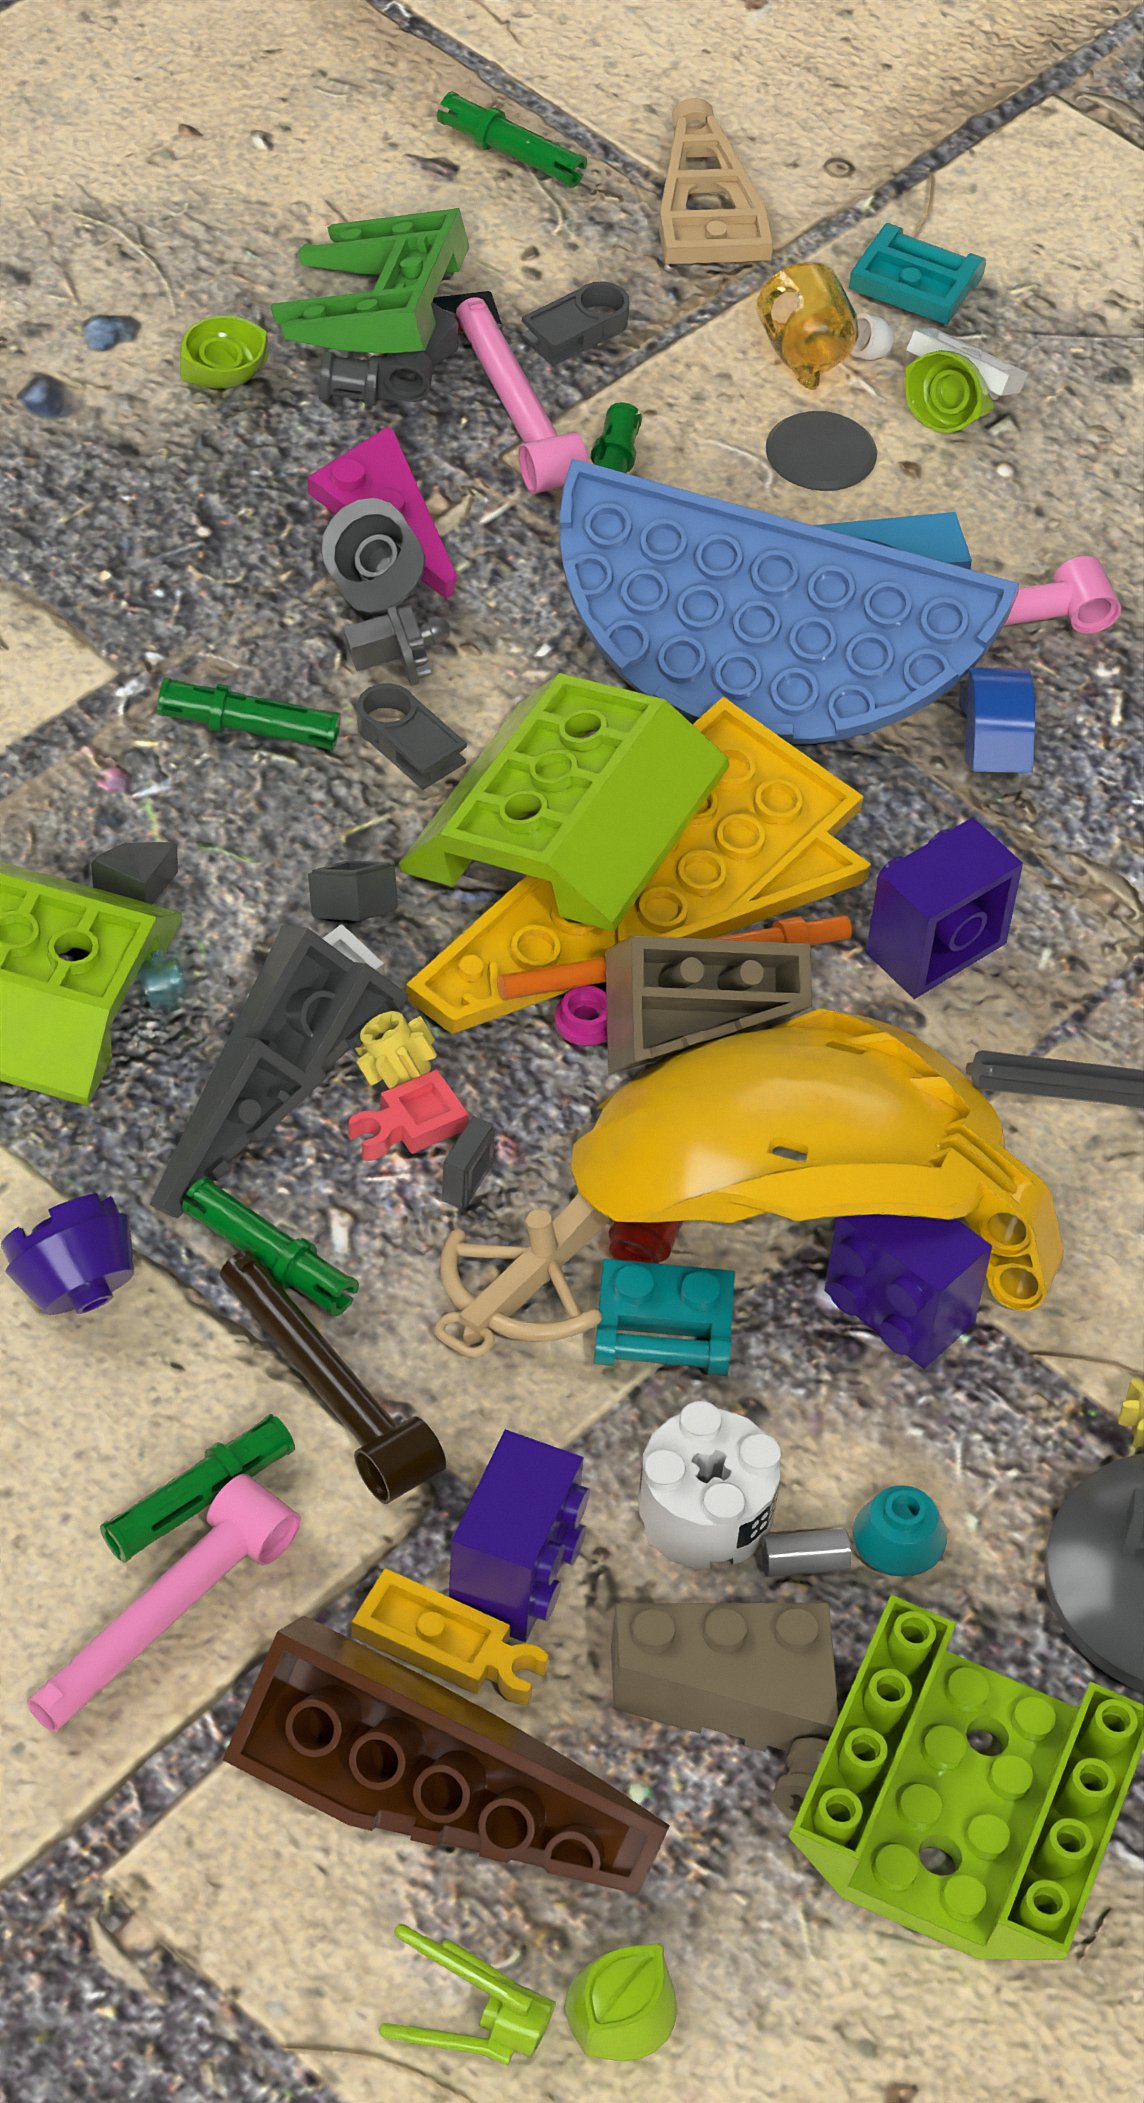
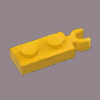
M384 1568L351 1622V1636L475 1694H478L485 1680L489 1679L498 1684L499 1691L507 1700L519 1705L529 1704L532 1696V1684L518 1678L514 1673L521 1669H528L538 1675L545 1676L548 1671L549 1655L542 1648L529 1643L513 1646L507 1644L510 1638L509 1624L387 1568Z

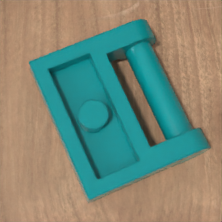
M886 223L851 271L849 289L948 325L971 289H976L979 285L987 260L973 253H969L965 257L904 235L903 228Z
M603 1259L599 1311L602 1314V1320L597 1325L594 1364L614 1366V1359L704 1367L708 1368V1375L728 1376L735 1271ZM617 1330L710 1339L709 1341L623 1334L617 1333Z

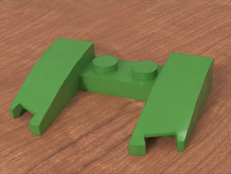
M460 208L331 224L327 229L330 239L336 243L321 245L305 244L299 248L298 255L303 266L380 276L373 291L272 303L270 309L275 323H280L284 339L339 351L400 353L426 350L436 326L431 303L444 273L459 272L468 252L469 243Z

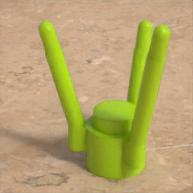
M399 1924L395 1927L394 1933L398 1939L491 1995L479 2023V2026L491 2031L490 2039L415 2026L383 2023L379 2027V2034L383 2038L483 2055L506 2066L510 2063L514 2051L529 2058L533 2057L550 2022L556 2001L516 1983L452 1940H444L440 1945L405 1924Z

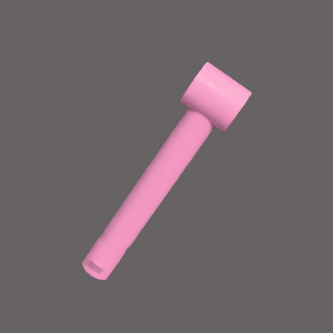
M469 298L463 301L456 310V318L468 341L472 344L474 352L524 442L519 447V465L528 491L531 494H537L564 487L572 459L589 463L587 450L581 436L577 432L558 436L485 301L481 298Z
M1080 556L1064 563L1056 571L1053 583L1019 588L1018 596L1004 626L1068 616L1072 627L1077 632L1092 634L1111 626L1121 613V605L1101 562L1092 556Z
M240 1474L233 1478L221 1489L209 1508L207 1522L213 1529L73 1657L67 1666L60 1669L27 1700L31 1713L45 1728L52 1732H57L93 1698L95 1693L100 1692L246 1555L262 1566L276 1560L295 1538L301 1524L300 1515L248 1474Z

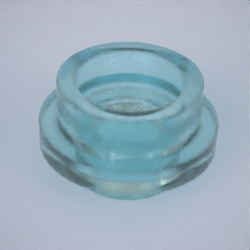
M161 949L151 952V959L143 962L139 974L153 1011L168 1007L170 1012L181 1009L179 996L187 994L189 991L177 957L166 960Z

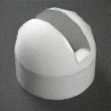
M862 313L857 315L850 323L846 335V345L852 356L876 360L884 357L892 349L895 337L887 321L878 316Z

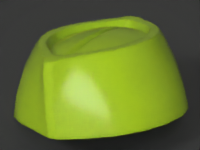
M235 315L212 316L196 322L187 329L183 336L180 353L181 379L187 383L218 389L234 388L246 383L254 377L268 360V336L266 330L247 319Z
M939 350L923 355L905 368V396L908 407L916 419L927 428L942 433L956 432L994 409V403L986 382L979 369L968 357L953 351Z
M660 1943L614 1949L594 1959L575 1976L568 1989L564 2007L568 2024L584 2054L622 2062L638 2060L656 2052L668 2041L675 2026L677 2002L673 1983L664 1958V1947Z

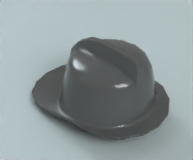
M377 498L359 499L341 508L329 521L322 537L321 554L326 568L345 600L357 611L369 614L387 611L389 607L401 604L416 589L423 576L426 558L422 545L402 513L390 502Z

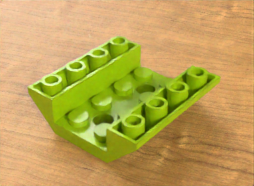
M559 673L517 705L400 861V870L402 873L454 887L470 863L476 860L548 880L552 883L560 917L614 932L729 768L728 757L666 699ZM592 731L596 732L595 734L589 737L581 738L588 735ZM532 812H537V814H536L535 816H533V817H531V818H529V819L515 820V819L524 818V817L530 815Z
M0 861V1081L89 1106L112 1060L110 1027L143 962L158 966L162 962L182 922V913ZM72 948L84 949L90 953L87 957L78 961H67L58 956L70 951Z
M891 1594L788 1837L841 1898L977 1959L1064 1960L1070 1949L1144 1748V1705L1090 1681L1076 1708L946 1651L957 1623ZM974 1730H983L991 1733L1000 1742L1002 1753L994 1756L978 1753L969 1744L967 1733ZM925 1848L943 1850L954 1861L956 1871L945 1876L931 1873L921 1863L919 1852Z

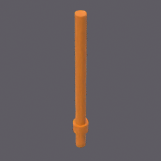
M847 915L807 922L802 917H794L774 921L772 928L710 939L802 943L813 946L850 939L852 936V926ZM605 957L499 975L497 978L499 995L502 1000L604 983L606 982Z

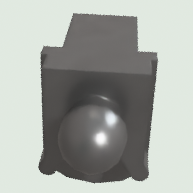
M410 603L399 607L387 608L388 614L343 628L356 672L401 658L411 686L418 685L419 678L432 675L424 646L433 643L435 646L441 644L449 637L451 630L450 624L444 618L438 616L427 617V621L417 623Z

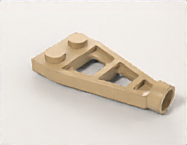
M699 98L683 100L675 106L672 112L675 135L659 217V233L665 264L771 261L773 241L766 207L716 120L712 106L707 101ZM699 120L703 122L697 126H687V123L690 121ZM716 157L720 169L686 170V158ZM725 192L735 208L687 210L686 205L689 193Z

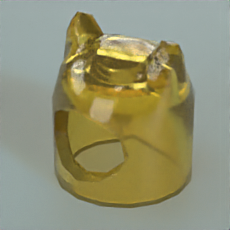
M803 262L789 266L775 274L762 287L757 298V315L775 352L805 388L815 390L819 386L821 374L839 365L853 351L859 337L858 317L838 276L832 268L815 262ZM784 292H797L799 302L786 323H779L773 320L771 310L775 299Z

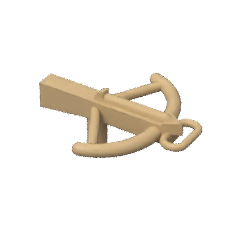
M578 1193L554 1221L551 1214L543 1209L534 1210L527 1215L525 1222L531 1244L530 1247L464 1243L466 1240L465 1232L461 1229L453 1230L447 1238L442 1251L440 1273L446 1293L462 1312H451L441 1317L435 1325L436 1337L461 1354L477 1358L486 1354L493 1347L495 1341L494 1332L517 1340L542 1342L572 1337L598 1325L602 1320L601 1312L597 1309H591L583 1314L581 1313L561 1267L610 1221L609 1217L595 1210ZM459 1256L515 1260L477 1297L473 1296L465 1288L458 1272ZM550 1279H552L569 1317L567 1320L550 1323H531L510 1318L514 1312L541 1286L547 1284ZM459 1322L466 1326L463 1334L464 1343L445 1332L448 1324ZM484 1341V1342H483L480 1346H478V1347H475V1348L469 1347V1345H472V1344H475V1343Z

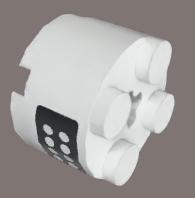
M705 1401L690 1403L682 1409L681 1414L668 1419L652 1433L642 1458L638 1512L644 1522V1533L649 1543L669 1560L694 1569H710L711 1562H724L732 1558V1565L746 1561L761 1547L762 1536L769 1534L774 1521L780 1484L779 1463L781 1453L777 1441L767 1435L748 1418L718 1409L713 1404Z

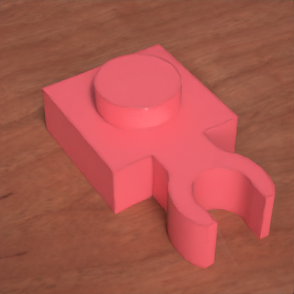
M436 1069L382 1092L380 1099L381 1111L369 1110L353 1115L348 1121V1137L352 1140L366 1133L375 1135L373 1138L362 1141V1158L365 1161L376 1160L384 1156L393 1144L403 1141L410 1153L413 1154L463 1132L468 1124L469 1114Z

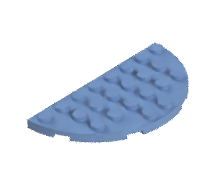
M576 459L571 460L564 483L560 508V546L564 574L573 606L586 633L603 658L638 693L666 699L691 724L696 722L722 697H725L789 744H815L843 740L876 731L901 721L930 705L969 673V668H974L994 643L1006 623L1018 596L1019 583Z

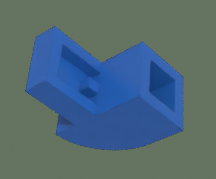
M969 668V683H960L959 707L967 714L965 763L973 772L1033 773L1035 696L1030 670Z

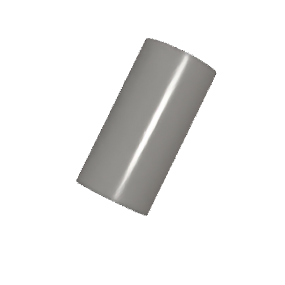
M846 1528L762 1536V1561L766 1577L850 1570L851 1546Z

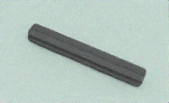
M985 1050L976 1052L973 1062H968L966 1065V1074L971 1076L972 1086L979 1090L1144 1108V1070Z

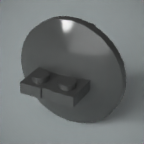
M1143 1453L1112 1462L1090 1474L1076 1486L1059 1508L1053 1521L1044 1561L1047 1594L1055 1616L1069 1639L1095 1666L1139 1693H1144Z

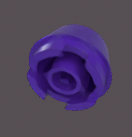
M94 1193L69 1200L48 1209L51 1217L35 1226L32 1234L26 1236L23 1228L18 1226L2 1240L1 1247L9 1263L5 1270L6 1274L46 1315H57L75 1310L77 1314H82L99 1308L114 1297L112 1292L127 1283L134 1275L129 1216L119 1212L112 1196L100 1201L98 1194Z

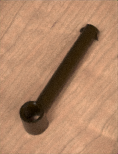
M241 1251L226 1261L220 1271L221 1279L241 1303L251 1311L256 1321L362 1446L354 1453L355 1463L363 1482L377 1500L383 1504H388L446 1469L444 1451L431 1428L417 1416H413L397 1425L293 1300L279 1287L276 1280L251 1251Z

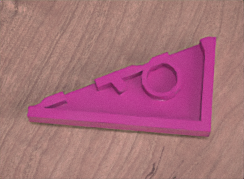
M385 427L308 477V494L335 515L341 508L359 499L377 498L390 502L402 513L422 545L426 559L421 580L445 599L454 594V586L457 582L456 572L396 435L391 428Z

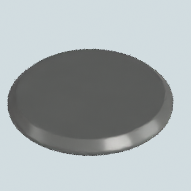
M809 411L789 416L774 426L766 441V455L772 468L787 481L812 490L834 491L854 486L872 472L877 459L876 444L863 426L848 417L826 411Z

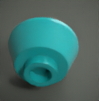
M900 1485L881 1491L861 1508L854 1522L853 1540L860 1556L874 1569L892 1576L908 1577L924 1573L939 1562L945 1552L947 1530L935 1503L926 1493L911 1486Z

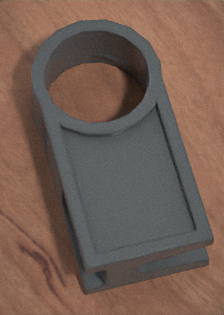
M604 281L586 284L582 288L523 316L522 322L529 330L521 333V338L553 367L622 333L628 324L629 295L623 288L614 283ZM606 306L613 308L616 312L598 314L589 311L587 308Z
M391 683L377 684L367 688L360 695L357 702L358 732L364 740L371 743L422 790L466 764V759L460 752L467 748V743L406 688ZM379 708H392L399 710L406 716L395 722H381L371 718L368 714Z

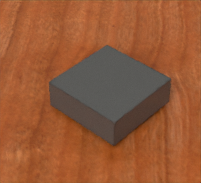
M472 1116L444 1160L443 1202L463 1209L464 1206L469 1204L493 1165L495 1129H493L492 1123Z

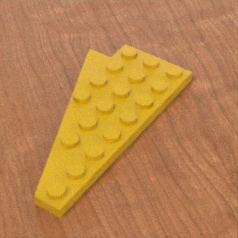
M722 697L692 725L728 757L729 768L614 932L560 917L551 881L526 875L406 984L405 992L410 995L407 1001L453 1035L567 993L573 989L502 1000L497 987L499 975L605 957L607 949L629 936L715 938L860 885L868 879L871 863L841 843L834 836L861 811L864 796L728 699Z

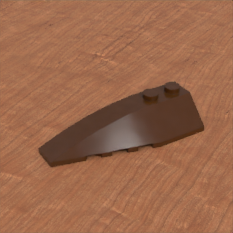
M306 1616L277 1631L222 1759L349 1826L370 1831L380 1828L411 1836V1841L437 1847L442 1843L480 1852L479 1857L508 1863L510 1860L531 1864L545 1868L546 1872L634 1894H638L642 1890L670 1827L669 1824L610 1784L502 1718L433 1680Z

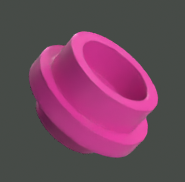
M593 986L576 987L568 991L555 1009L554 1023L558 1033L567 1041L582 1046L597 1045L608 1040L606 993Z

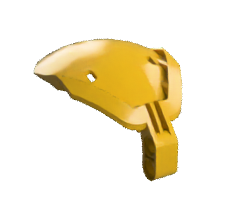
M818 1008L770 1029L746 1031L721 1037L665 1058L622 1085L597 1107V1109H603L593 1130L573 1144L570 1167L580 1195L595 1210L616 1222L651 1223L697 1220L735 1223L766 1213H773L796 1222L824 1217L872 1214L916 1216L946 1220L964 1217L971 1230L992 1245L986 1276L993 1296L1004 1306L1018 1311L1033 1310L1042 1304L1063 1260L1064 1249L1051 1191L1038 1175L1006 1150L1002 1124L992 1105L979 1089L973 1087L972 1082L949 1060L927 1044L895 1025L869 1017ZM784 1147L806 1154L807 1157L805 1162L772 1153L774 1148Z

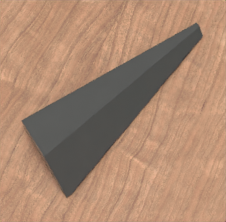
M282 925L149 1205L171 1217L179 1218L184 1213L182 1210L183 1200L191 1199L186 1194L195 1182L204 1177L212 1181L219 1180L231 1169L228 1165L230 1161L248 1144L264 1138L328 1077L325 1072L350 1048H358L363 1044L360 1039V1033L367 1022L379 1014L389 1012L390 1010H399L407 1002L410 995L369 964L353 962L309 928Z

